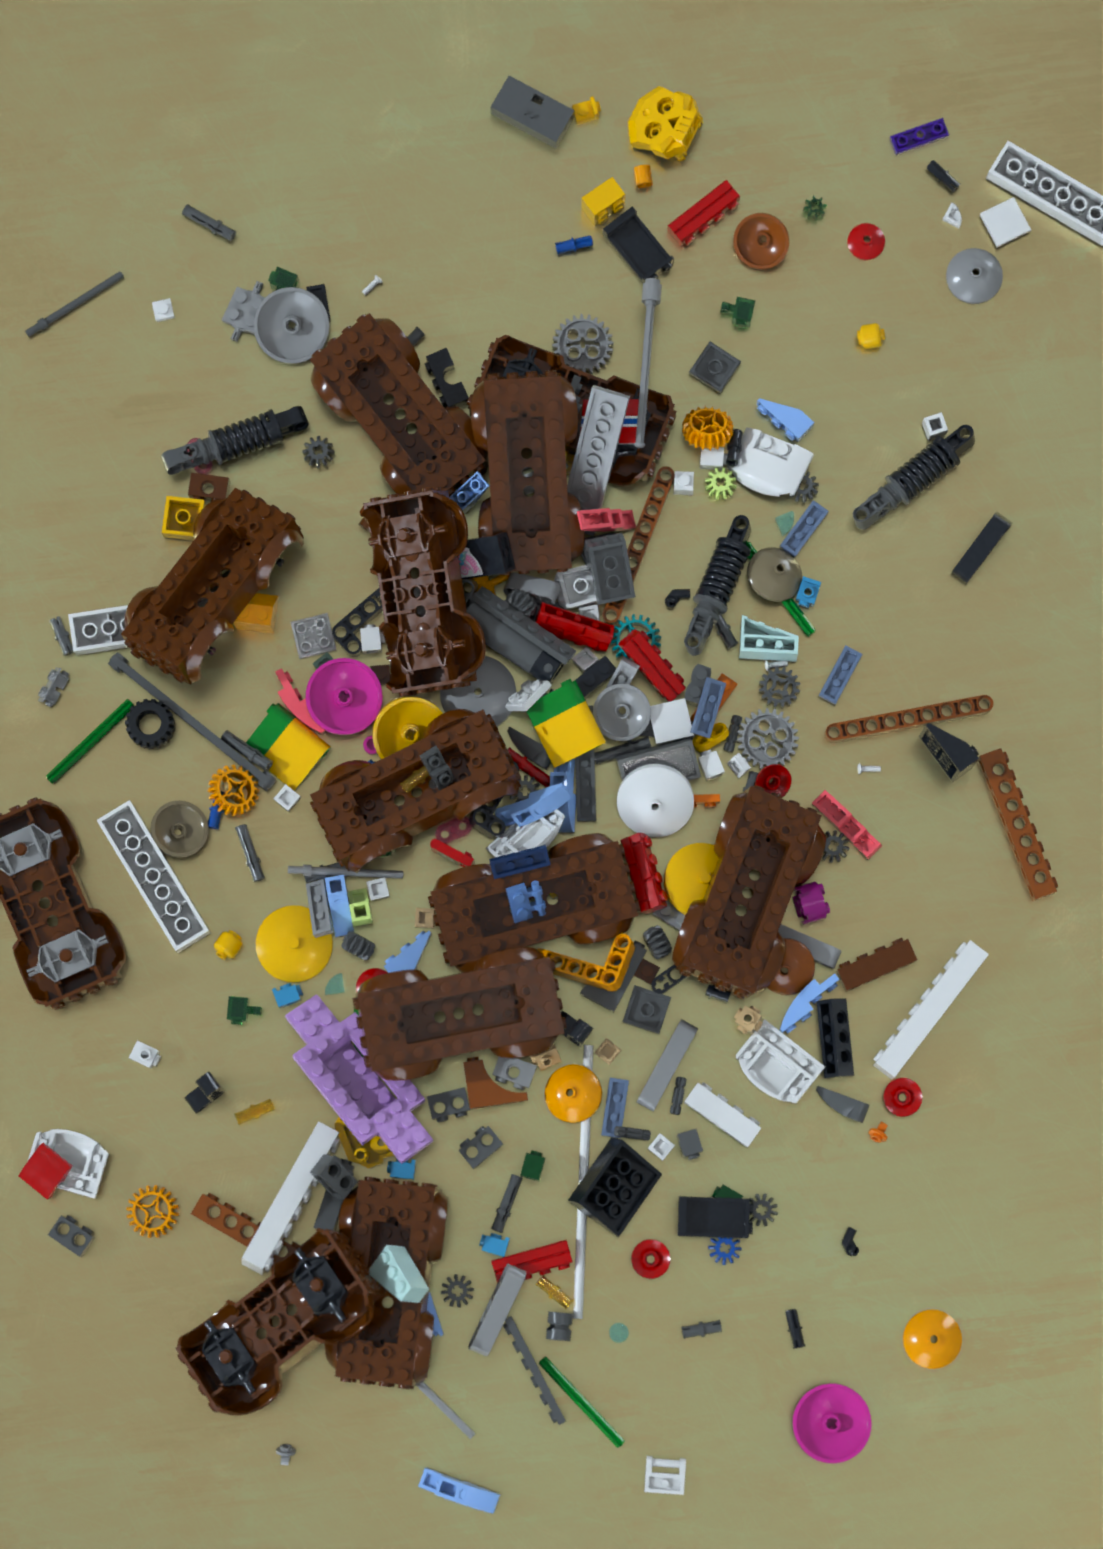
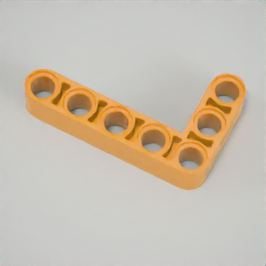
M627 934L616 936L604 967L542 948H537V950L543 956H549L551 960H554L555 964L562 962L561 966L555 968L556 971L553 972V975L614 992L620 989L635 951V944ZM628 942L626 947L621 948L623 943ZM617 960H622L619 965H614ZM575 967H579V970L577 972L572 973V970ZM597 972L594 978H590L592 973ZM615 977L612 983H607L610 978Z

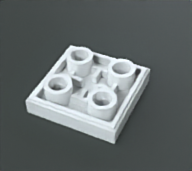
M1014 197L980 213V217L997 248L1031 231Z
M328 613L291 622L299 659L337 650Z
M527 680L521 685L522 689L518 693L516 692L508 698L509 702L505 707L508 711H527L552 685L549 681Z
M685 698L650 706V720L656 745L694 736L693 733H690L692 725Z

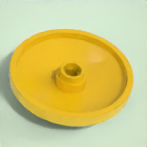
M404 696L386 704L378 713L372 730L373 744L379 757L383 759L422 740L428 724L443 714L442 711L431 701L418 696Z
M708 843L687 845L677 851L666 866L664 872L665 892L671 904L684 915H686L693 901L701 900L705 896L719 859L714 852V845Z
M292 905L275 910L262 922L256 936V952L261 965L276 979L289 983H300L316 977L327 966L333 951L332 933L315 938L312 932L309 908Z

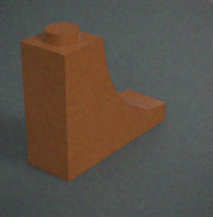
M479 1057L467 1058V1062H463L470 1109L528 1101L527 1092H512L497 1085L485 1070L483 1059L479 1060Z

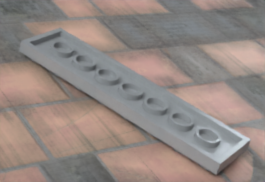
M593 385L567 485V492L576 496L581 510L602 509L630 399L628 395ZM584 531V533L594 536L596 531Z

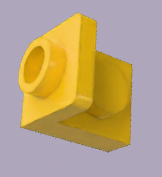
M594 96L590 97L588 101L572 105L577 125L599 119L598 112H601L599 101L595 102Z

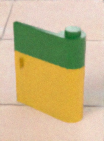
M571 679L560 683L562 687L539 698L527 710V714L554 768L606 743L576 680L572 682Z
M273 703L266 711L268 713L246 743L254 749H259L264 756L272 760L273 764L269 771L292 790L296 791L317 762L327 755L331 746L280 703L276 705Z

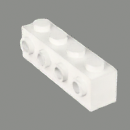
M704 1082L702 1084L697 1083L684 1103L748 1148L761 1129L758 1126L760 1122L751 1116L749 1119L745 1117L742 1109L736 1105L731 1107L727 1104L728 1099L721 1094L717 1096L711 1092L712 1088Z

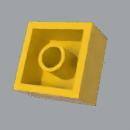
M611 177L581 198V209L594 226L598 223L601 225L609 219L610 215L613 213L618 214L624 209L626 194L615 179Z
M166 496L162 526L163 537L194 541V524L200 511L206 506L205 500Z

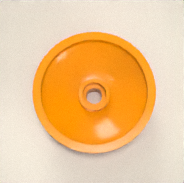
M571 1064L557 1069L550 1076L545 1087V1101L549 1110L555 1117L565 1122L578 1123L587 1120L597 1111L602 1100V1087L598 1077L590 1069L581 1065ZM570 1089L573 1090L572 1096H568L567 1094L568 1090Z
M925 1310L914 1315L907 1323L903 1333V1344L907 1355L913 1362L924 1368L937 1369L947 1366L957 1357L962 1345V1334L957 1322L949 1314L939 1310ZM935 1335L937 1337L936 1343L930 1341L931 1336Z

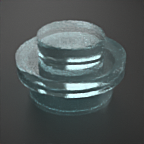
M622 1323L612 1325L609 1330L610 1338L617 1343L624 1342L629 1335L628 1328Z

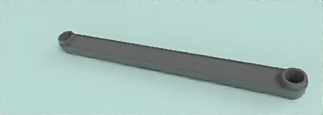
M117 652L110 658L108 662L110 667L118 673L123 671L245 770H249V773L255 776L256 781H258L257 784L261 788L268 791L275 784L274 782L277 780L265 770L262 773L131 668L127 664L129 661Z

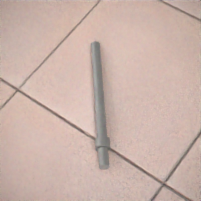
M303 864V866H288L287 869L288 873L303 874V876L314 874L403 878V871L360 869V872L355 873L352 871L348 872L346 868L312 867V865Z
M424 1382L417 1386L468 1438L471 1439L476 1434Z

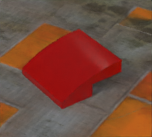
M42 1143L25 1164L18 1177L48 1200L52 1197L58 1185L65 1180L73 1166L45 1143Z

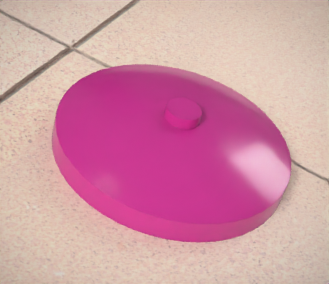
M350 658L333 659L316 669L307 684L305 695L308 712L315 723L322 729L337 735H351L367 728L377 717L381 709L383 697L381 684L376 674L364 663Z
M830 1383L816 1386L802 1396L794 1410L792 1425L796 1441L806 1454L824 1463H841L855 1457L865 1447L870 1437L872 1421L866 1402L857 1392L844 1385Z

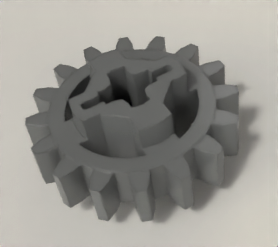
M776 666L774 672L768 669L769 675H762L765 681L759 682V685L763 686L759 689V692H764L761 698L768 699L767 705L772 702L774 703V708L777 707V704L784 708L785 703L789 706L792 704L791 699L797 700L794 694L800 693V690L796 689V687L800 686V682H795L798 678L797 675L792 677L793 670L785 672L786 668L783 667L782 671H780ZM778 675H782V676H785V677H787V678H786V679H782V678H779ZM771 680L772 687L767 690V683ZM777 683L779 685H784L782 689L783 691H781L780 689L774 690L777 686ZM792 685V692L789 695L787 688ZM773 696H779L781 699H775Z

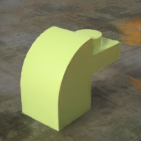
M367 888L348 891L353 926L372 924L373 920Z

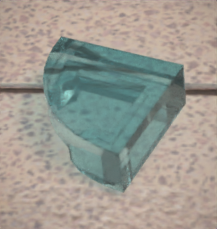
M793 511L775 518L782 536L786 535L793 526Z
M342 973L335 975L329 980L325 988V995L345 993Z

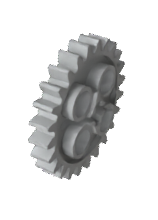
M583 314L580 315V319L573 315V321L566 319L567 325L560 323L562 330H555L558 336H554L553 341L557 343L552 344V348L557 350L553 353L563 356L565 365L583 372L589 370L592 375L594 368L600 371V364L606 366L604 359L610 360V356L607 353H613V349L609 348L613 346V341H608L612 338V334H606L609 331V327L603 328V321L598 324L597 317L592 321L590 315L587 316V319H584ZM572 332L578 335L574 340L568 337ZM595 332L597 336L594 339H590L587 337V334ZM581 342H585V348H581ZM590 350H595L598 355L590 357L587 353ZM576 351L579 353V356L571 358L569 353Z
M766 708L765 713L758 709L757 716L751 712L752 719L745 717L747 724H740L744 730H738V734L742 736L737 738V742L742 743L738 746V749H744L741 756L747 755L746 761L752 760V767L756 766L757 763L760 764V770H762L764 765L767 767L780 763L782 766H785L784 759L790 762L789 754H796L792 748H798V744L794 743V741L799 740V737L794 736L798 729H792L795 723H788L790 716L783 718V711L777 715L776 709L772 713H769L768 708ZM766 722L769 725V729L762 731L759 728V724ZM753 730L757 731V732H758L759 734H761L762 736H759V735H757V734H754V733H753ZM778 731H783L786 734L784 740L777 739L776 733ZM768 735H770V736H771V741H769L768 743H765V742H764V741H765V738H764V737H767ZM754 738L758 739L760 741V746L755 748L750 745V740ZM773 742L783 745V748L778 747ZM774 748L777 751V755L771 757L767 754L766 750Z

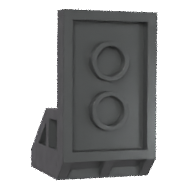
M612 532L584 538V548L581 556L586 566L591 567L597 604L600 605L636 597L626 541L623 534Z

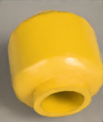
M877 323L862 325L860 330H857L858 343L864 349L880 347L882 340H885V331L880 329Z
M231 930L222 932L214 943V948L217 951L216 955L223 960L226 958L233 959L242 947V938Z

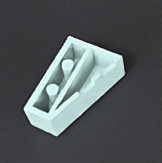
M742 615L739 658L797 661L799 636L779 628H772L763 622H756Z
M386 1245L369 1269V1275L400 1301L420 1303L429 1290L405 1246Z

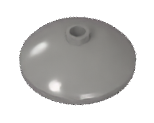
M979 248L966 249L956 254L950 261L946 272L947 285L952 294L959 300L969 304H980L992 299L999 291L1003 280V272L999 261L990 252ZM977 270L979 274L974 275L972 271Z
M619 683L605 688L598 695L593 707V717L601 733L606 737L617 741H627L638 737L646 729L651 717V708L646 695L640 689L630 684ZM624 707L626 712L621 714L619 708Z

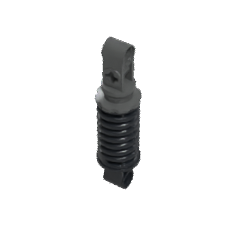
M295 406L277 414L272 409H269L264 414H259L258 417L252 416L251 420L246 418L244 422L240 420L237 424L232 423L230 426H224L223 429L220 427L216 430H208V437L202 440L200 438L196 442L167 450L161 455V458L169 475L177 474L204 463L205 465L209 464L213 460H216L221 465L223 462L235 459V452L238 457L243 455L242 450L244 454H249L248 448L255 452V445L261 450L263 449L262 443H264L265 447L278 443L282 444L283 436L306 429L309 426V422L301 406Z
M962 425L945 439L941 436L935 437V440H933L932 444H928L926 449H922L920 453L910 458L909 462H905L903 466H900L897 471L885 477L887 484L879 487L878 492L871 495L864 503L854 509L853 518L856 527L862 530L867 529L877 520L884 517L891 509L895 510L901 502L908 505L913 497L918 496V492L922 493L924 488L930 487V483L934 484L936 482L935 478L940 479L941 474L945 475L947 470L950 471L955 466L960 465L959 456L975 444L973 428L969 425ZM964 435H970L968 438H962ZM861 516H866L863 520L858 519Z
M738 515L733 519L727 537H719L717 539L716 549L713 551V556L710 558V562L705 570L700 588L693 597V601L697 606L692 612L694 617L690 622L684 639L686 650L692 656L702 653L705 643L711 634L713 624L718 622V615L727 612L726 603L730 602V596L733 595V590L736 588L735 583L738 582V577L744 568L743 564L746 563L748 556H750L751 550L746 546V543L751 534L749 519L744 515ZM742 524L746 525V527L743 529L738 528V526ZM692 642H698L694 647L689 646Z

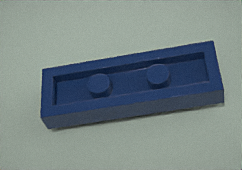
M546 845L489 859L494 879L551 865Z

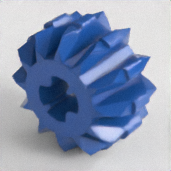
M717 1237L719 1241L711 1238L710 1241L716 1245L708 1246V1249H715V1252L711 1253L710 1257L717 1254L716 1263L719 1262L720 1258H723L722 1264L726 1265V1258H728L732 1264L734 1263L732 1255L735 1258H739V1255L734 1252L735 1250H742L741 1247H735V1244L740 1243L739 1239L733 1242V1238L722 1239ZM722 1243L730 1245L729 1253L726 1254L720 1251L719 1248L722 1247L720 1246Z

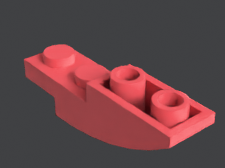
M282 668L275 671L284 688L277 693L289 711L314 732L320 735L326 734L324 729L317 725L310 716L306 706V699L299 701L302 697L297 688H292L290 682L293 680L288 671L284 673Z

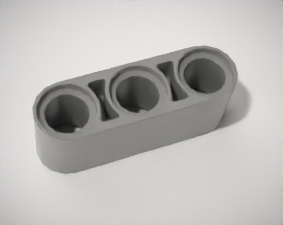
M511 573L503 592L508 595L515 589L524 590L525 593H529L534 598L536 603L542 604L543 602L553 606L561 586L551 580Z

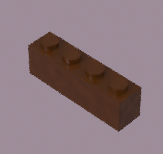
M899 938L893 941V945L888 948L883 945L874 950L875 953L868 956L865 953L856 957L858 960L856 962L850 963V961L840 964V969H837L836 972L845 992L916 962L917 957L909 940Z

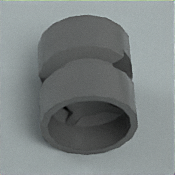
M548 1311L547 1322L550 1324V1327L547 1328L546 1339L571 1341L572 1330L569 1329V1326L572 1325L573 1314Z

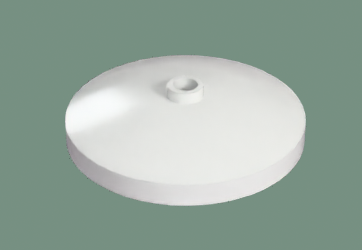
M648 764L634 769L623 779L618 789L617 808L623 822L634 832H641L649 837H664L677 832L688 822L694 808V793L687 778L678 770L667 765Z

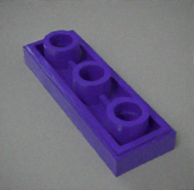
M941 118L892 135L890 140L895 154L898 155L949 137V132L944 119ZM917 134H921L923 137L919 138Z

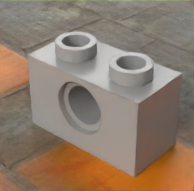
M499 1057L492 1075L496 1076V1081L504 1084L507 1081L514 1083L513 1087L524 1091L525 1088H530L537 1066L517 1058ZM512 1067L520 1070V1074L516 1078H512L508 1074Z

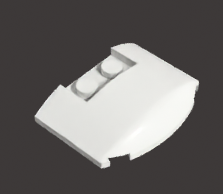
M746 427L741 439L742 451L739 453L738 465H728L727 468L733 472L732 474L741 484L755 492L778 497L782 494L790 493L789 495L792 496L795 495L814 454L796 444H790L762 433L760 430Z
M556 809L530 824L521 827L517 823L512 824L486 850L494 857H499L543 845L548 847L558 834L565 815Z
M765 1019L758 1032L755 1031L736 1054L742 1071L758 1089L775 1099L795 1104L825 1068L824 1065Z
M52 1129L44 1133L37 1132L28 1160L42 1143H45L73 1166L65 1180L57 1188L96 1199L109 1153L98 1142L78 1132L63 1129Z

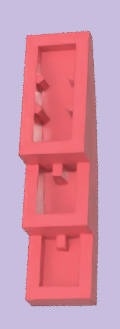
M610 508L577 511L580 529L584 531H626L636 528L632 510L621 511V509L610 510Z
M826 790L812 802V805L840 833H843L844 837L868 860L882 847L881 843Z

